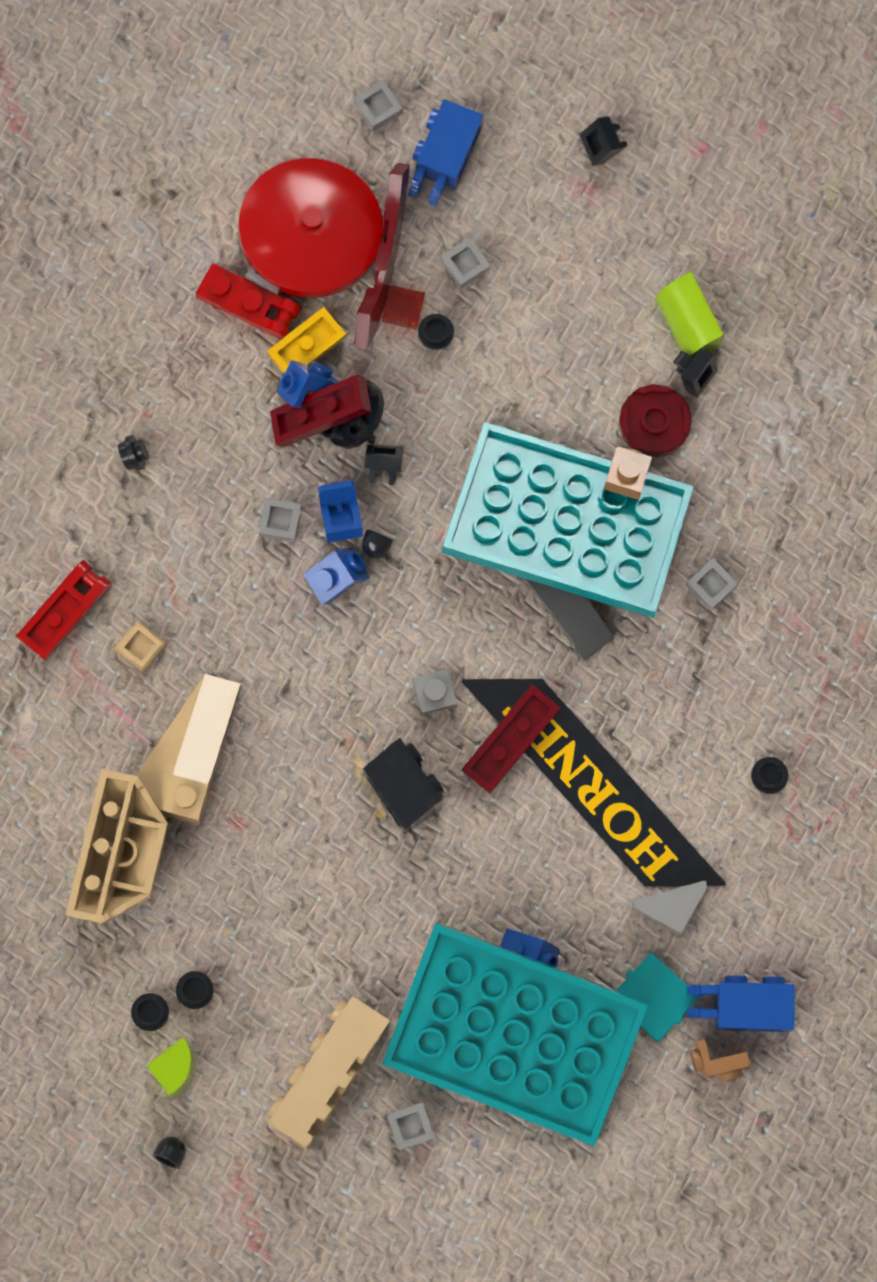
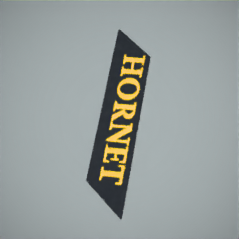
M543 679L462 680V683L498 723L504 719L532 684L561 707V710L525 753L644 886H686L704 880L707 886L726 885L723 879Z

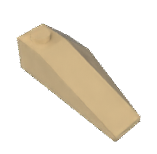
M205 674L139 769L137 776L163 816L201 826L241 683Z

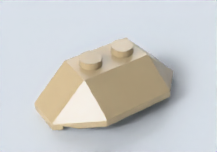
M101 769L65 916L104 924L151 897L169 824L138 776Z

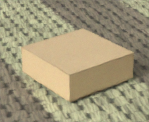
M137 620L114 650L144 673L167 644Z

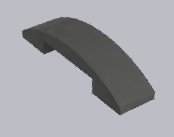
M524 579L563 629V634L584 661L614 639L586 597Z

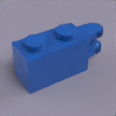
M443 99L439 110L433 108L426 124V128L430 129L426 141L419 140L412 160L417 162L416 173L408 191L409 196L416 198L422 189L425 178L436 182L429 195L428 203L437 206L446 186L456 190L482 130L483 114Z
M725 976V982H718L716 985L687 986V994L694 997L715 996V1009H705L703 1007L687 1009V1018L715 1019V1030L791 1032L794 1030L795 984H785L784 977H762V983H747V976Z

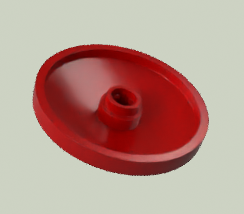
M300 158L289 160L270 168L252 184L241 205L238 236L242 252L248 264L263 279L278 287L281 292L298 297L319 298L347 290L368 273L375 262L378 244L382 242L383 218L374 193L356 173L332 161L318 158Z

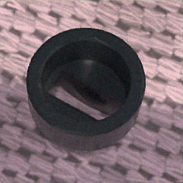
M367 529L362 540V547L365 554L371 558L378 559L384 557L390 551L394 540Z
M174 1136L166 1137L157 1144L152 1156L168 1167L179 1169L185 1158L186 1148L184 1143Z

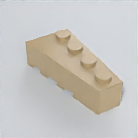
M351 996L347 1003L343 1000L338 1003L329 1018L334 1021L327 1034L319 1033L309 1049L313 1053L306 1066L301 1063L288 1081L292 1087L284 1098L281 1096L277 1098L267 1114L271 1117L268 1121L270 1127L307 1151L316 1140L390 1024L389 1019Z

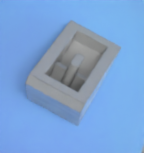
M706 881L633 900L631 902L633 910L680 936L707 889Z

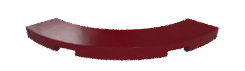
M397 163L388 175L383 216L384 243L380 242L378 244L372 270L375 280L374 288H367L363 301L356 313L355 347L368 349L385 307L401 237L410 164Z

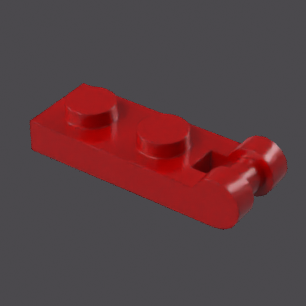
M214 263L209 267L195 293L196 298L281 340L289 334V324L293 318L297 319L302 310V307L296 302L282 298ZM272 308L280 312L276 320L267 318Z
M85 560L78 563L16 635L18 640L45 662L112 586V582L105 576L100 578L92 571L93 567ZM81 582L90 588L84 596L75 589Z

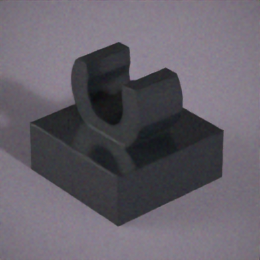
M609 116L597 118L579 134L592 166L603 165L628 145L626 141H619L616 132L621 127L619 124L612 123Z
M703 348L699 350L694 358L688 353L681 351L673 361V364L678 366L676 372L681 375L686 392L697 398L718 370L714 355Z
M367 444L364 468L369 469L368 479L370 483H375L376 473L384 470L389 474V485H394L397 471L401 472L404 447Z

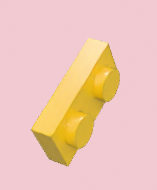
M322 307L267 351V355L284 374L291 360L311 366L313 362H317L345 340L347 334L328 311Z

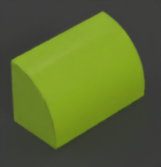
M692 272L674 280L656 295L655 300L681 351L688 353L694 358L701 348L710 352L720 347L724 335Z
M184 1037L147 1064V1067L173 1100L188 1088L195 1072L194 1053Z

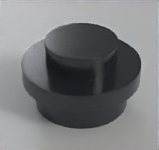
M431 314L420 322L418 337L426 348L441 350L452 342L454 327L446 316Z
M133 435L126 436L125 441L118 443L119 455L124 466L129 471L132 469L137 471L145 469V461L149 459V455L142 439L136 440Z
M762 758L752 768L751 781L754 787L761 793H778L788 782L787 767L777 758Z
M198 971L184 974L176 986L178 1000L189 1009L205 1007L212 1000L214 994V987L210 978Z
M147 993L139 996L134 1001L131 1016L133 1022L140 1029L156 1031L166 1024L169 1017V1007L161 996Z

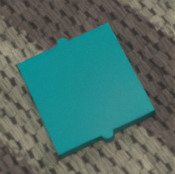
M652 952L634 971L627 972V979L616 989L618 992L649 1003L640 1027L657 1043L675 1023L680 1024L682 1022V1016L686 1013L687 1009L699 999V997L687 994V985Z

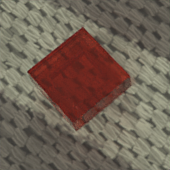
M390 285L382 322L417 330L425 292Z

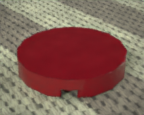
M651 384L639 387L628 396L621 407L618 424L622 438L631 449H636L645 455L657 458L670 455L683 445L690 433L692 416L688 403L675 390L668 386Z

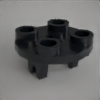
M366 379L371 412L322 432L323 436L330 439L334 445L351 449L359 447L364 442L375 444L376 436L373 433L377 429L383 415L385 402L381 389L374 382Z

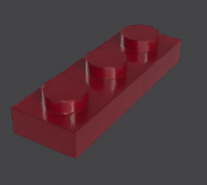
M354 375L305 396L299 408L293 407L288 403L271 410L270 415L275 445L287 447L371 412L366 378Z
M532 684L461 771L488 794H491L561 710V707Z

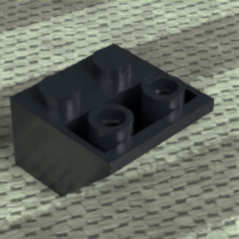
M399 738L363 768V775L405 835L441 811L442 793L444 790L432 773L428 776L425 775L421 769L423 767L421 764L423 759L414 745L410 742L405 746L401 738Z

